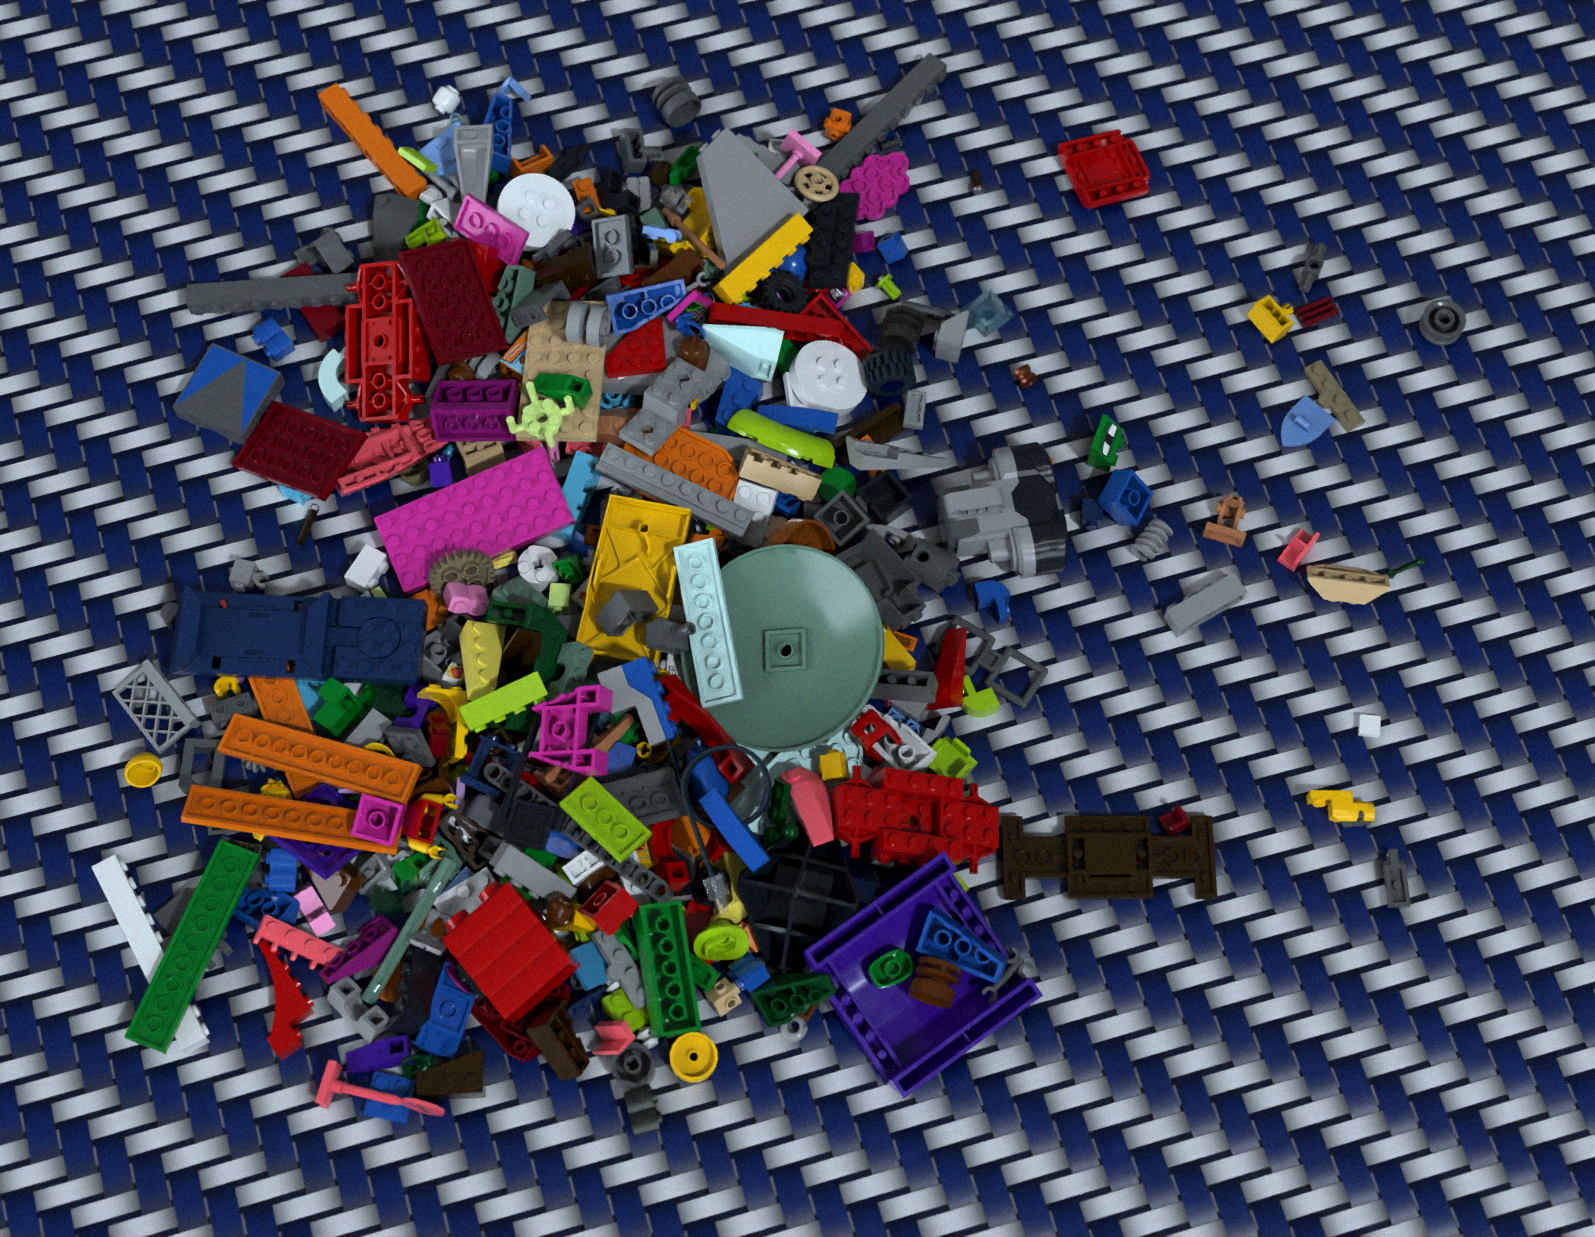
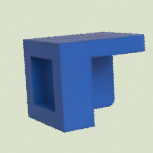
M898 231L882 237L877 244L887 264L904 258L908 252V248Z

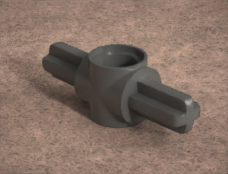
M1317 243L1312 255L1307 257L1301 272L1303 278L1299 285V290L1302 293H1308L1313 281L1319 277L1324 264L1323 256L1327 249L1324 243Z

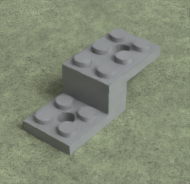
M677 357L646 389L642 409L619 432V438L653 456L686 421L688 404L711 381V375ZM679 379H685L687 381L680 382ZM648 430V431H651L652 433H647V434H645V433H643L642 431Z

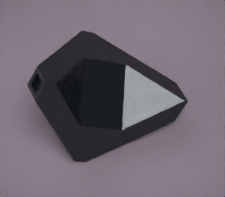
M800 822L796 824L799 828L797 838L788 840L782 836L766 850L771 860L755 872H752L747 866L739 873L737 889L766 967L778 970L777 973H804L808 969V965L803 951L854 916L859 906V898L840 839L834 837L832 841L813 846Z

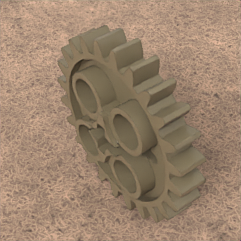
M461 548L458 553L454 549L451 555L446 552V558L439 557V563H433L434 568L430 569V575H428L430 587L433 593L438 595L439 599L443 597L447 583L459 582L466 586L480 585L484 588H491L490 583L494 582L493 577L496 576L491 557H487L485 552L481 554L479 549L473 552L472 548H469L467 552H465L464 548Z

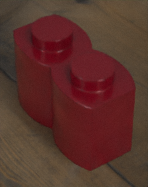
M441 711L430 712L427 719L425 740L433 757H444L447 751L450 732L448 727L449 718L446 713Z

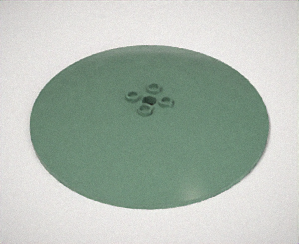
M794 544L766 546L752 550L730 561L720 571L744 699L706 708L707 711L736 743L759 751H799L830 739L846 728L862 711L870 699L881 673L884 658V630L879 609L870 590L863 580L841 560L819 549ZM787 645L791 646L792 651L790 655L783 656L782 649ZM691 650L681 653L682 671L686 687L701 703Z

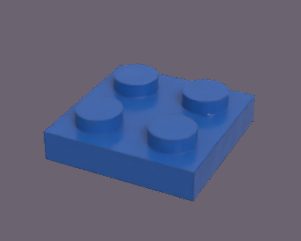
M374 1071L370 1089L396 1095L401 1099L414 1098L417 1080H408L405 1077ZM367 1099L363 1115L407 1124L411 1109L404 1105H392Z

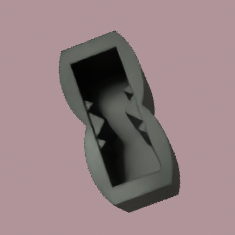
M648 1085L623 1092L634 1137L660 1131L659 1125L663 1124L660 1111H655L654 1103H658L655 1090L650 1091Z

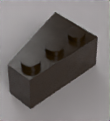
M589 242L584 243L583 247L579 249H569L568 253L562 256L555 255L538 262L536 267L538 287L559 280L563 281L567 290L598 285L595 257Z
M565 998L546 1003L526 1030L561 1081L581 1076L590 1063L580 1036L576 1037L572 1027L575 1024L572 1017L569 1018L566 1012L565 1005L567 1003Z
M480 1049L417 1073L416 1096L418 1099L425 1101L486 1098V1054L484 1050Z

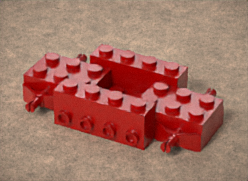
M393 260L360 264L356 283L346 285V287H349L346 288L348 292L357 291L360 304L346 305L345 379L346 384L359 387L356 401H347L346 404L349 405H346L347 409L356 408L360 422L368 424L409 422V413L413 404L424 402L422 394H412L409 383L430 382V342L414 298H409L411 290L400 261ZM381 337H383V339H384V342H383V345H382V346H380V338H381Z
M854 765L852 766V778L832 789L833 835L851 846V858H859V846L861 843L871 840V859H877L880 863H890L892 861L898 862V865L901 866L913 864L921 868L945 851L955 866L962 862L963 858L969 862V874L975 875L978 874L979 860L990 856L999 848V807L992 806L978 796V783L969 784L970 795L964 799V779L884 767L872 777L871 786L862 780L861 766ZM909 817H912L916 820V827H913L909 824Z

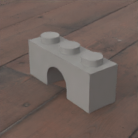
M349 976L340 979L330 987L326 1000L369 1044L375 1042L387 1032L390 1018L377 1004L371 1009L364 1005L360 997L362 989Z

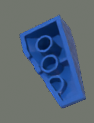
M683 278L604 294L606 306H609L611 310V326L614 335L638 329L687 297Z
M246 886L233 915L256 932L263 916L266 914L295 927L300 902L284 892L277 891V893L268 892L263 888L257 890Z

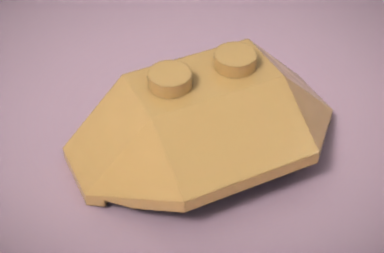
M1329 564L1308 565L1306 568L1309 583L1324 600L1331 602L1340 601L1365 605L1390 589L1389 577L1387 575H1380L1367 569Z

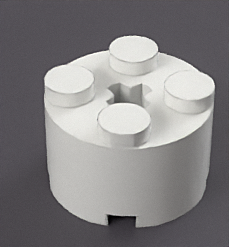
M529 546L519 557L517 565L519 576L539 592L550 590V584L558 583L560 575L551 566V563L557 559V556L547 547Z

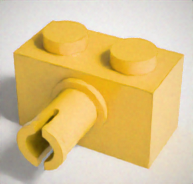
M1267 295L1255 303L1247 317L1273 344L1284 337L1293 326L1294 322L1289 315L1293 314L1294 309L1292 306L1286 309L1291 305L1289 303H1285L1280 307L1270 295Z

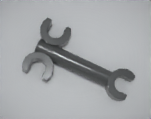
M1009 948L1013 953V957L1008 959L1007 963L1011 964L1004 971L1002 979L991 986H985L981 989L980 993L982 995L988 990L992 992V996L988 1000L989 1002L997 999V991L1015 971L1019 977L1026 978L1027 976L1022 972L1023 967L1026 966L1029 970L1034 969L1031 963L1024 962L1016 948Z

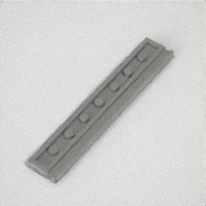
M609 442L595 467V470L668 505L691 509V516L739 539H742L755 513Z

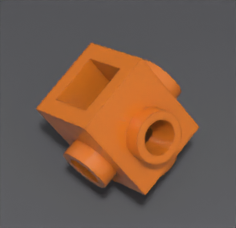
M834 108L830 117L827 116L824 122V128H826L825 136L832 140L840 141L852 129V113Z

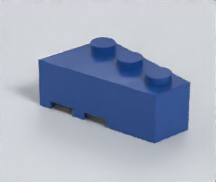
M730 366L731 374L725 381L715 418V429L725 436L734 437L737 433L727 428L730 419L736 412L742 409L753 411L763 396V383Z

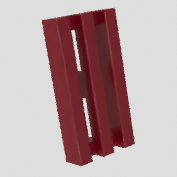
M1330 296L1296 310L1295 315L1304 329L1339 314V310L1335 308V303L1331 302ZM1329 309L1331 310V311L1328 312V313H1325V314H1323V315H1320V316H1318V317H1316V318H1313V319L1308 320V321L1305 322V319H1308V318H1310V317H1312V316L1319 315L1320 313H1322V312H1324V311H1327V310H1329Z

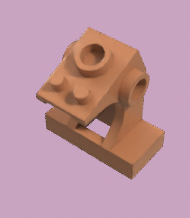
M1228 494V497H1224L1223 501H1219L1216 512L1219 513L1217 523L1207 521L1202 537L1242 547L1247 532L1237 530L1239 519L1243 520L1246 508L1243 507L1245 502H1242L1243 498ZM1223 516L1234 519L1232 528L1221 525Z

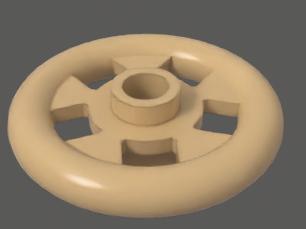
M809 165L799 169L795 175L794 182L797 190L804 197L812 201H829L839 191L837 178L826 168ZM808 173L811 175L809 179L805 176ZM826 185L831 186V190L825 189Z

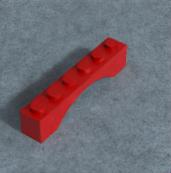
M676 674L663 676L659 680L662 682L665 693L662 694L663 699L669 702L672 712L690 725L706 743L708 748L722 744L737 745L707 709L702 708L699 700ZM724 750L712 754L717 768L730 783L744 780L756 766L741 751Z

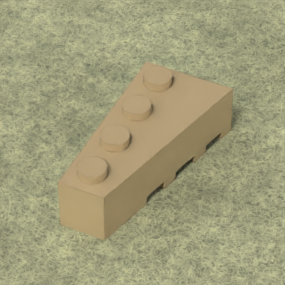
M748 445L738 466L739 477L777 489L784 494L795 495L796 498L805 502L807 500L813 502L822 481L821 475Z

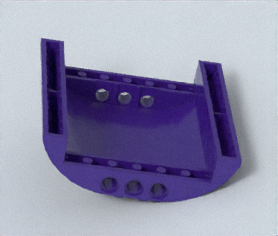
M945 851L803 951L805 961L811 973H829L837 991L827 998L828 1002L871 1064L902 1098L907 1097L1043 996L1031 977L1021 978L1015 971L997 991V999L989 1002L988 1000L991 998L992 992L988 990L982 995L980 991L985 986H991L993 982L962 970L961 978L958 979V986L950 987L956 992L951 1008L931 1006L914 999L908 994L913 978H922L915 973L916 967H919V958L928 955L916 951L929 911L935 906L1001 954L1007 956L1008 959H1011L952 873L957 868ZM901 949L907 952L914 962L913 973L907 979L895 985L882 989L876 988L868 974L870 965L890 951Z

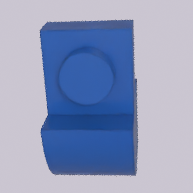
M994 580L974 583L973 594L977 609L994 606L998 624L1006 623L1007 617L1010 615L1008 603L1011 594L1008 588Z

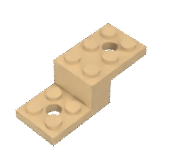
M500 441L455 442L468 477L506 462Z

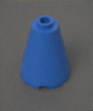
M700 745L691 747L686 753L687 765L691 759L706 748ZM711 755L701 760L690 775L688 791L694 805L701 806L698 800L714 787L719 789L724 798L729 794V783L717 768Z

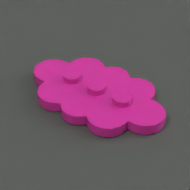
M893 152L885 158L877 154L869 155L864 159L863 166L852 169L850 179L841 182L838 193H860L861 198L857 221L862 217L869 220L880 219L885 214V208L894 207L898 202V195L908 191L910 179L906 172L909 161L903 153Z

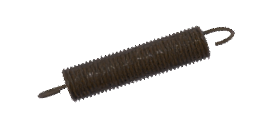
M309 509L296 540L303 547L318 513L314 509Z

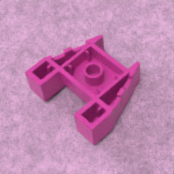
M602 685L580 686L569 694L564 693L550 702L545 701L533 706L532 710L542 715L539 752H529V756L586 776L607 775L608 754L598 749H586L588 713L611 712L613 691Z

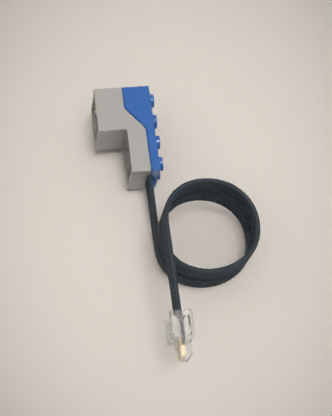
M645 656L598 673L600 684L613 691L611 714L617 716L637 709L649 745L656 747L666 743L680 782L681 797L710 878L702 880L709 901H715L719 914L730 911L731 908L726 895L730 894L725 877L723 873L715 876L696 820L706 827L719 829L715 824L704 819L696 810L688 791L689 778L695 766L713 753L724 750H736L750 755L758 763L764 775L765 796L758 810L743 821L744 824L748 825L761 816L771 798L772 784L767 767L760 757L749 749L739 745L722 744L707 748L691 759L682 774L671 743L672 740L678 739L676 734L679 733L676 722L670 719L669 714L672 713L669 702L663 699L662 694L665 693L662 682L656 680L655 674L658 671L654 661L649 660Z

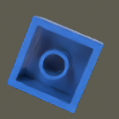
M1114 469L1097 502L1119 526H1137L1154 493L1132 469Z

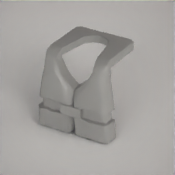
M431 908L424 928L410 937V944L422 949L425 948L436 955H441L446 948V945L441 940L443 937H433L430 929L436 918L442 917L447 923L452 916ZM446 928L445 936L449 933V930H448L447 928Z

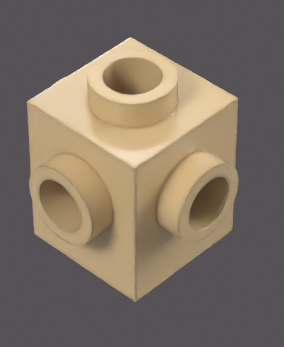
M725 977L716 982L710 992L703 991L710 1006L720 1017L742 1003L738 995L741 993L738 986L734 982L730 983Z

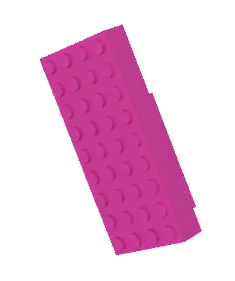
M543 446L374 518L401 587L407 595L430 586L428 577L430 569L434 568V562L439 563V557L446 558V552L451 555L454 549L457 553L460 552L461 548H464L465 552L469 548H472L473 552L479 549L481 554L485 552L487 557H491V560H494L576 524Z

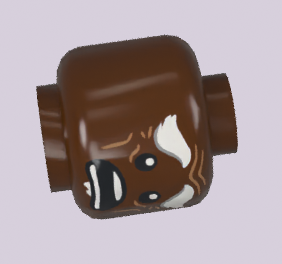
M564 894L552 895L542 910L543 916L546 918L545 922L552 927H557V925L565 926L575 910L572 904L573 901Z

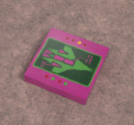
M693 290L667 315V318L670 322L676 324L678 315L689 312L695 314L691 320L696 322L709 310V306L714 301L708 296Z

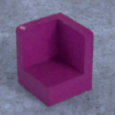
M873 230L856 232L853 253H863L876 249Z

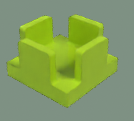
M946 735L943 739L939 738L931 747L937 755L932 763L929 764L925 773L964 779L976 767L978 762L970 756L971 750L957 737L951 740Z

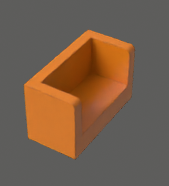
M543 144L540 146L539 155L519 163L515 157L511 158L510 173L514 178L529 173L546 174L544 170L553 163L554 157Z

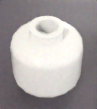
M449 85L440 87L432 99L436 105L434 108L441 114L445 112L453 113L461 101L460 93Z

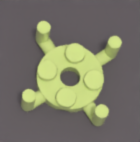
M527 382L526 388L531 404L523 408L522 423L516 424L513 416L507 417L506 421L512 434L525 430L530 436L533 435L538 439H546L548 446L554 448L556 446L554 435L559 431V427L563 423V416L575 411L572 397L569 395L565 396L566 407L560 409L551 399L539 400L534 383ZM542 416H545V417L548 418V419H547L545 422H543V423H540V422L537 421L538 418H540V417H542Z

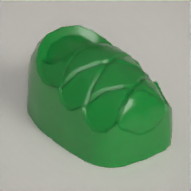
M901 949L893 950L875 960L870 965L868 974L876 988H886L907 979L914 971V962L907 952Z

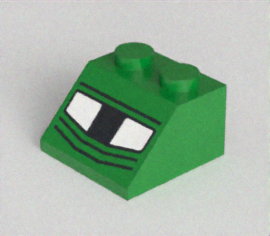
M1103 414L1086 465L1109 472L1111 466H1116L1119 455H1116L1117 449H1122L1125 439L1121 438L1123 429L1105 414Z

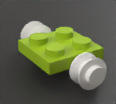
M620 980L604 983L608 985L606 992L612 994L602 998L601 1003L613 1021L625 1020L632 1032L639 1030L636 1040L642 1039L643 1045L648 1049L656 1046L659 1043V1038L652 1039L651 1027H647L650 1024L647 1004L636 1011L621 987Z

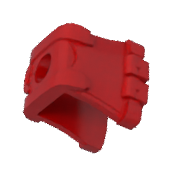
M873 709L866 712L850 728V733L857 737L862 744L863 751L878 764L883 759L872 746L887 733L898 746L902 744V739L896 730ZM868 724H874L875 730L870 734L865 733V727Z

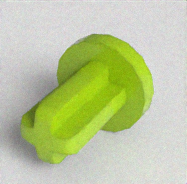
M891 274L885 277L881 275L878 278L879 282L876 288L878 290L883 288L892 300L897 299L901 295V291L891 281L893 276Z

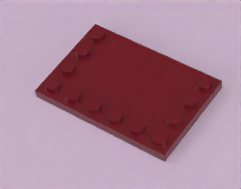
M469 238L404 250L397 254L438 366L509 349Z
M274 401L231 464L236 469L326 502L338 483L337 479L343 476L368 436L359 430Z

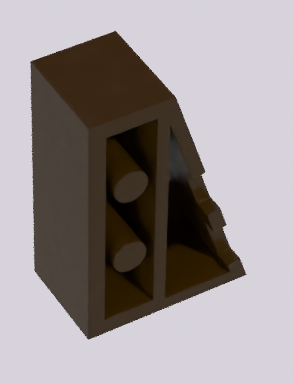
M446 809L442 812L436 830L455 848L457 855L471 871L478 872L489 860L477 852L489 835L496 836L455 810Z

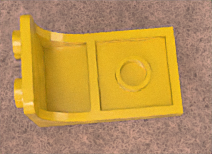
M430 684L417 693V698L429 699L439 703L448 715L450 732L445 760L448 764H454L463 759V756L467 753V744L464 742L469 728L459 707L469 703L467 702V692L462 691L460 687L441 689V685Z

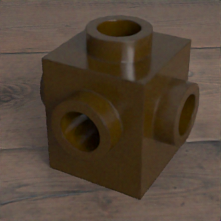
M502 726L491 732V734L500 738L499 742L506 744L510 742L514 744L517 742L511 731L506 733ZM495 746L489 751L490 755L508 759V752L503 748Z

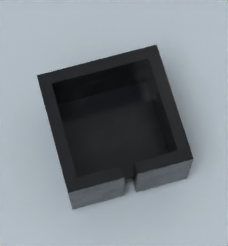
M889 469L858 489L856 494V501L867 513L870 512V517L875 524L888 525L911 509L913 505L912 495Z

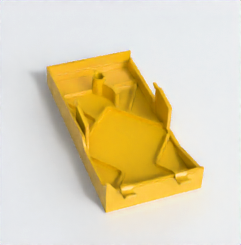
M610 494L575 641L581 642L594 650L590 663H592L594 658L626 664L646 656L649 660L654 661L658 669L661 651L647 648L646 623H633L622 637H609L600 626L596 617L616 591L647 590L659 608L649 622H653L655 618L659 617L667 618V621L669 620L678 579L673 548L685 545L691 521V509Z

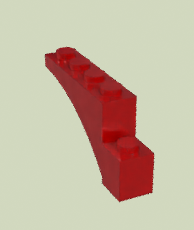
M263 940L258 945L269 965L275 992L273 1026L270 1036L266 1039L277 1056L284 1060L304 1046L301 1042V1039L304 1037L295 1026L314 1014L311 1008L314 1006V1003L308 994L303 996L300 989L303 987L296 977L292 979L289 975V972L292 970L285 960L281 962L277 957L280 954L279 950L277 949L275 952L270 951L272 944H269L267 940Z

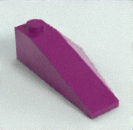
M380 913L358 931L360 936L354 942L349 941L345 945L347 947L346 951L343 954L336 955L319 973V976L327 984H330L382 963L400 934L398 929Z

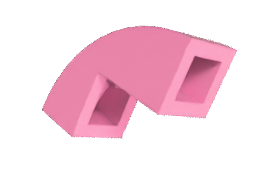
M309 881L298 887L295 892H291L293 898L300 902L299 908L317 937L336 926Z

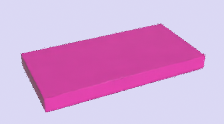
M470 193L466 194L453 226L455 230L472 241L499 248L497 258L508 265L518 264L530 234Z

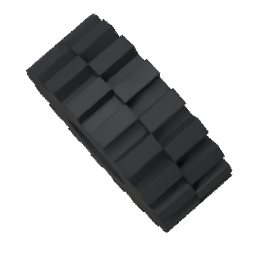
M782 269L780 272L775 270L764 279L757 289V300H761L758 305L766 310L798 314L808 304L806 301L809 299V295H805L808 289L803 287L805 283L798 280L800 278L798 275L792 276L793 272L789 271L786 273ZM776 291L783 293L788 302L780 300Z

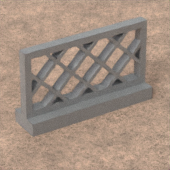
M146 659L142 663L143 667L112 693L157 752L161 754L190 729H196L202 723L158 666L151 660ZM145 673L148 677L147 686H137L138 678ZM126 688L132 689L131 699H123L120 693ZM137 689L146 690L144 700H135ZM151 690H158L160 692L158 701H149ZM134 703L144 704L142 715L133 712ZM148 704L158 705L156 715H147ZM162 705H170V716H161ZM146 718L155 719L154 730L145 728ZM160 719L169 720L168 731L158 730ZM174 720H181L185 726L182 729L172 731ZM158 733L167 734L166 742L159 746L157 743Z

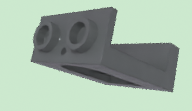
M185 738L178 785L184 794H189L192 784L223 789L227 755L219 753L217 750L221 740ZM194 753L215 754L211 778L202 784L195 783L191 775Z

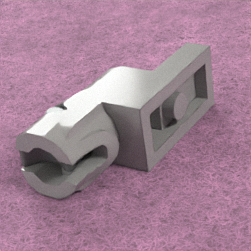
M406 838L400 839L397 855L376 852L359 869L367 877L359 889L361 895L367 894L379 881L389 879L392 876L393 864L416 853L414 849L409 847Z

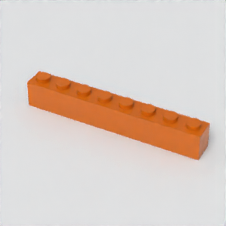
M335 83L318 94L321 106L400 196L416 201L419 200L420 193L427 190V181L422 175L419 176L416 173L412 163H407L405 158L397 153L398 150L396 151L392 141L382 135V130L378 125L374 126L372 124L370 116L360 110L361 108L357 101H352L349 98L347 90Z

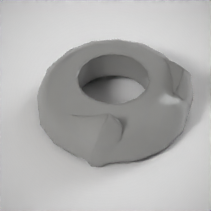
M798 1015L792 1020L799 1024L798 1032L790 1033L787 1030L789 1023L779 1027L780 1034L789 1042L800 1041L808 1031L806 1021Z

